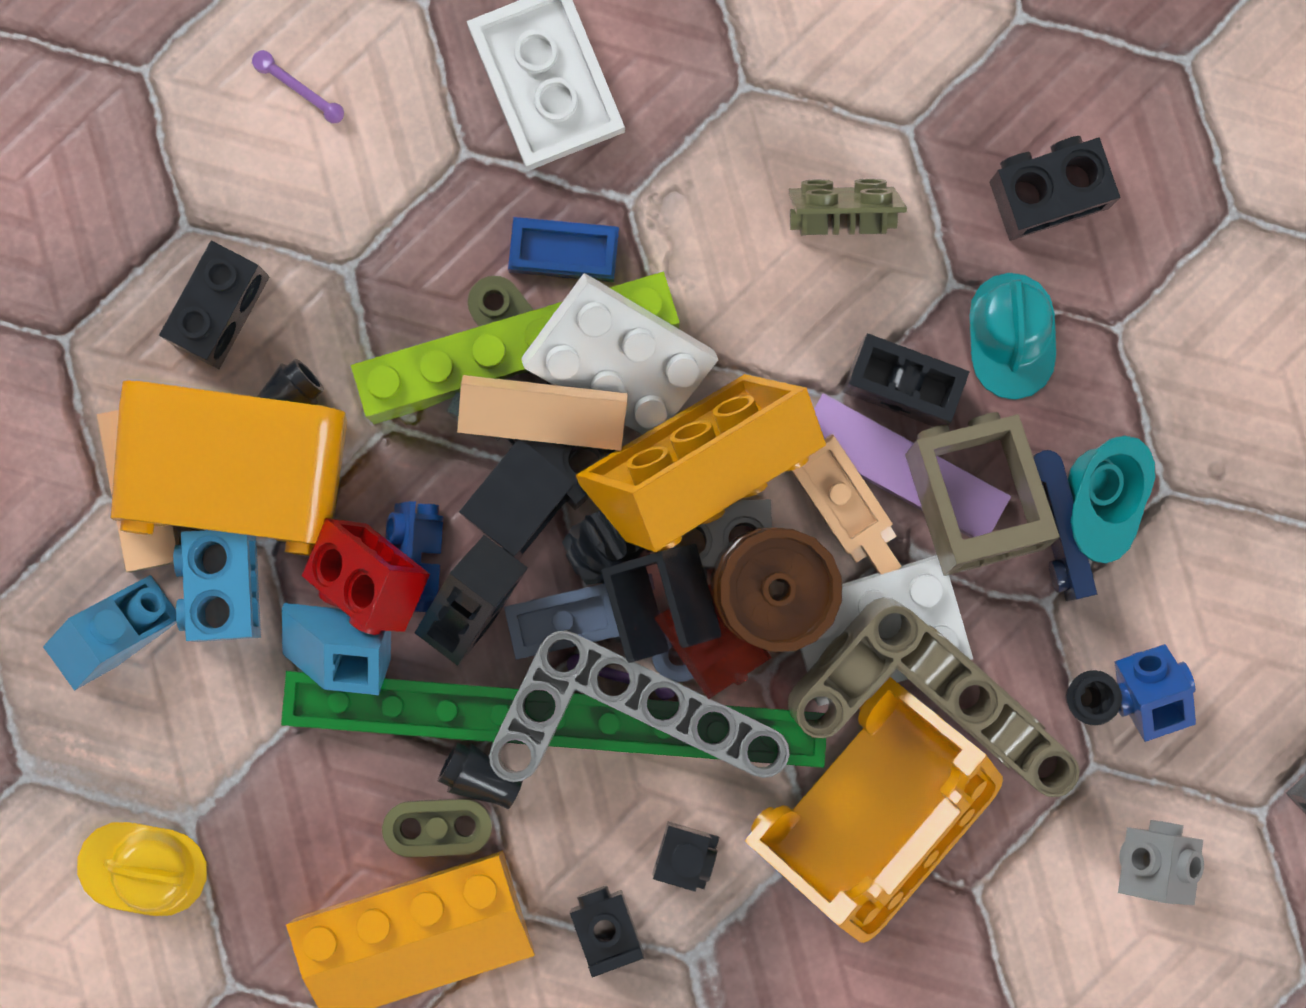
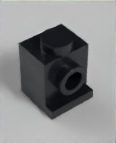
M667 821L652 873L653 879L696 892V888L705 889L706 882H709L718 851L716 848L720 837Z
M603 886L577 897L579 906L571 908L570 916L592 978L644 959V950L622 890L610 894L608 886ZM601 920H608L614 924L616 932L612 938L603 940L595 934V925Z

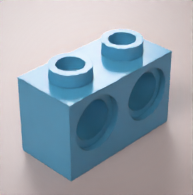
M211 530L181 532V545H175L173 562L176 576L183 577L184 599L177 600L176 621L178 630L185 631L186 641L204 642L261 638L256 536ZM221 544L227 554L226 564L219 572L210 574L203 565L204 553L210 546ZM221 597L229 606V618L221 627L213 628L206 620L205 611L212 600Z

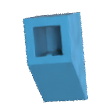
M149 575L68 618L43 648L75 691L116 668L177 623L176 609L152 576Z
M284 603L282 607V653L286 658L324 690L379 695L391 661V631L381 630L378 635L367 634L353 627L349 622L351 617L341 609Z

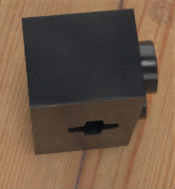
M867 333L860 343L842 393L933 427L949 425L952 422L970 371Z

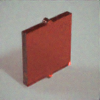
M710 583V584L708 585V587H709L710 594H711V583ZM670 608L655 617V620L708 700L733 683L738 686L748 680L747 674L772 658L767 650L749 644L734 636L720 622L719 618L718 622L722 633L720 638L682 648L679 644Z

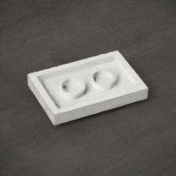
M519 0L467 21L469 31L527 171L625 133V126L573 0Z
M584 273L524 353L521 360L526 370L553 385L628 393L624 425L643 435L678 413L717 363L718 357L710 347Z
M937 555L903 565L898 570L884 574L877 573L842 584V603L833 625L816 642L800 649L808 672L828 645L843 633L869 603L884 597L892 598L913 611L928 626L931 625L970 660L973 659L949 575L943 576ZM888 614L881 620L878 629L880 638L887 639L898 633L902 622L900 614ZM897 669L890 676L896 682L908 679ZM815 697L818 706L829 704L827 697Z

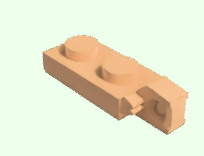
M833 434L825 438L826 446L810 455L808 462L804 466L792 470V473L844 551L850 554L856 563L867 556L875 570L880 574L900 569L902 566L886 544L896 537L895 532L891 528L893 523Z

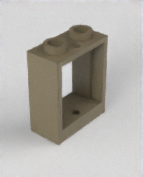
M992 412L973 418L968 422L969 427L950 431L948 425H940L926 429L917 435L918 439L905 454L943 576L1045 550L1060 537L1019 414L1000 418L998 412ZM1000 440L1027 523L963 540L936 456Z

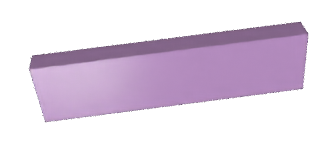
M823 393L814 410L824 439L831 434L835 436L863 479L923 511L905 454L914 443ZM936 456L960 532L971 538L991 533L1011 496Z

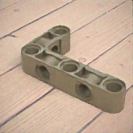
M883 597L869 603L843 633L828 645L818 661L794 686L789 694L788 709L796 723L806 734L814 738L823 739L837 733L863 703L873 696L897 669L965 731L998 758L1001 763L1008 769L1012 768L1040 793L1048 797L1066 795L1074 789L1079 779L1080 770L1076 759L1045 731L1046 728L934 627L928 626L913 611L892 598ZM888 614H900L902 622L898 633L887 639L880 638L878 629L881 620ZM978 685L980 695L976 704L970 708H960L959 697L962 691L969 686ZM815 697H827L829 705L825 715L816 720L806 719L804 710L807 703ZM1056 756L1057 767L1054 772L1048 777L1039 778L1038 769L1042 761L1047 757Z

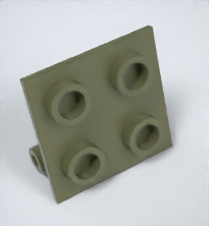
M814 179L802 181L801 188H789V196L794 206V209H790V230H800L801 236L828 235V214H831L833 235H839L840 214H847L848 234L854 235L856 213H859V234H886L887 229H897L898 213L907 212V206L894 187H887V181L882 179L855 180L854 187L833 188V181Z

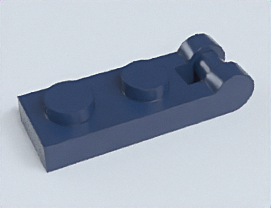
M1043 450L1035 454L1033 458L1060 536L1051 544L1055 560L1049 561L1052 584L1057 593H1064L1065 601L1098 595L1089 559L1080 552L1073 538L1071 517L1074 502L1063 461L1056 452Z

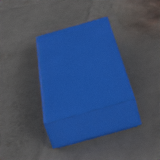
M513 217L508 271L509 273L580 279L585 273L597 281L614 282L619 227Z

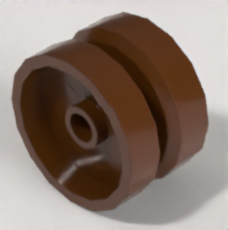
M756 528L735 537L719 554L710 576L711 597L720 622L738 639L770 652L796 651L816 642L833 625L842 603V576L833 555L816 538L794 529ZM777 579V582L784 583L783 594H775L771 597L769 594L771 582Z

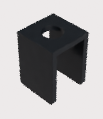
M518 440L461 508L459 513L497 545L507 550L513 557L519 560L566 503L563 497L573 486V481L525 441Z
M697 544L660 551L601 569L628 663L659 655L669 650L646 568L655 564L658 565L680 646L687 648L721 637V629Z

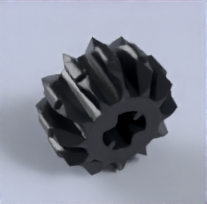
M600 509L591 515H586L583 521L573 525L562 541L569 563L585 584H605L601 569L644 557L653 552L626 542Z

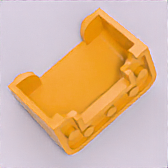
M123 381L119 402L110 518L115 521H121L120 531L153 535L154 525L188 527L272 538L277 541L286 542L284 550L286 553L310 556L325 519H334L348 423L346 413L342 410L325 406L143 381Z
M891 677L859 708L858 722L863 729L792 810L786 805L779 806L776 809L773 807L766 808L754 820L751 826L752 833L745 840L750 847L834 923L860 943L871 940L888 924L989 806L1003 783V776L984 752Z

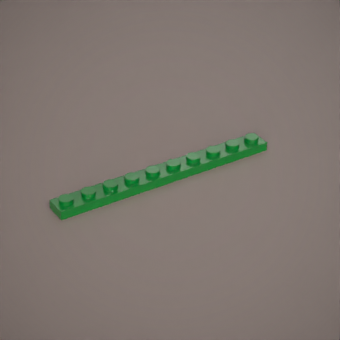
M286 671L281 725L494 742L519 689L384 678L379 695L324 690L304 672ZM535 690L526 698L525 711L531 719L539 722L547 721L554 714L555 700L547 691ZM574 693L549 745L551 747L718 759L586 694ZM647 700L648 711L657 719H669L678 711L679 701ZM725 705L783 735L789 748V758L786 765L824 768L826 738H814L806 734L790 715L789 710ZM715 711L704 714L698 721V735L703 741L711 744L723 740L728 732V722L725 716ZM804 711V716L808 720L820 719L825 715L822 712ZM759 736L749 744L747 753L750 762L772 764L777 757L778 750L772 738ZM510 740L506 742L513 744H525L522 741Z

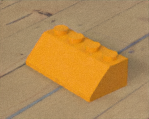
M744 374L624 445L621 451L616 450L577 473L576 478L579 485L626 542L653 552H659L679 544L682 540V535L698 525L711 523L721 518L725 513V509L738 500L761 493L766 489L767 482L781 473L804 466L808 462L809 456L825 447L826 442L807 387Z
M503 850L298 916L286 924L302 979L318 1008H376L535 956Z

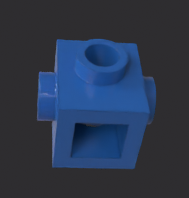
M1166 644L1114 661L1116 679L1122 694L1119 714L1122 717L1130 716L1144 742L1196 725L1193 695L1196 687L1192 673L1184 661L1176 662Z

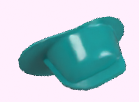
M1005 273L991 277L979 286L971 300L969 318L971 359L974 372L984 388L998 397L1013 400L1029 397L1042 389L1054 372L1056 329L1052 301L1042 285L1026 275Z
M1126 435L1110 438L1100 447L1090 449L1079 456L1070 468L1067 479L1074 502L1071 517L1073 538L1080 552L1091 561L1106 564L1119 560L1130 549L1137 535L1143 512L1156 478L1155 460L1150 448L1140 439Z

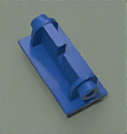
M416 501L396 503L394 512H391L387 519L386 539L430 573L414 612H427L439 590L440 564L421 563V554H441L444 516L438 515L439 505L418 504L417 513H415Z

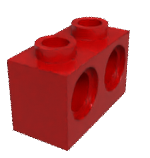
M328 518L324 521L302 574L304 579L319 590L318 597L321 600L340 608L351 617L349 622L353 627L371 635H378L381 630L405 632L430 576V573L367 523Z

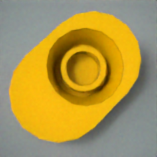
M111 822L95 829L83 842L77 857V875L83 890L99 904L112 909L150 916H172L188 909L201 895L207 880V862L200 847L188 835L171 829L132 822Z

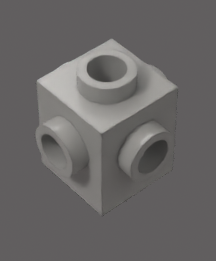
M1150 820L1149 830L1127 827L1126 838L1119 856L1121 874L1118 893L1162 903L1195 905L1197 883L1201 879L1204 870L1203 840L1182 836L1184 825Z

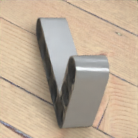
M558 631L547 636L541 643L491 746L489 754L492 769L503 780L517 782L530 777L539 767L575 690L754 776L762 778L773 777L781 772L788 762L789 748L783 735L776 730L635 662L628 663L625 657L575 633ZM560 640L572 641L579 649V662L574 669L568 672L557 671L549 662L550 648ZM615 663L626 668L629 673L630 682L624 693L610 696L601 691L598 685V675L603 667ZM662 687L673 690L679 699L678 711L671 718L664 720L652 716L647 708L649 695L652 691ZM535 690H545L555 700L554 714L547 721H535L525 711L526 698ZM715 711L725 716L728 722V732L723 740L711 744L700 738L697 725L704 714ZM759 736H768L777 745V757L772 764L766 767L754 766L748 758L749 744ZM510 740L522 741L530 749V764L522 771L509 770L501 760L502 748Z

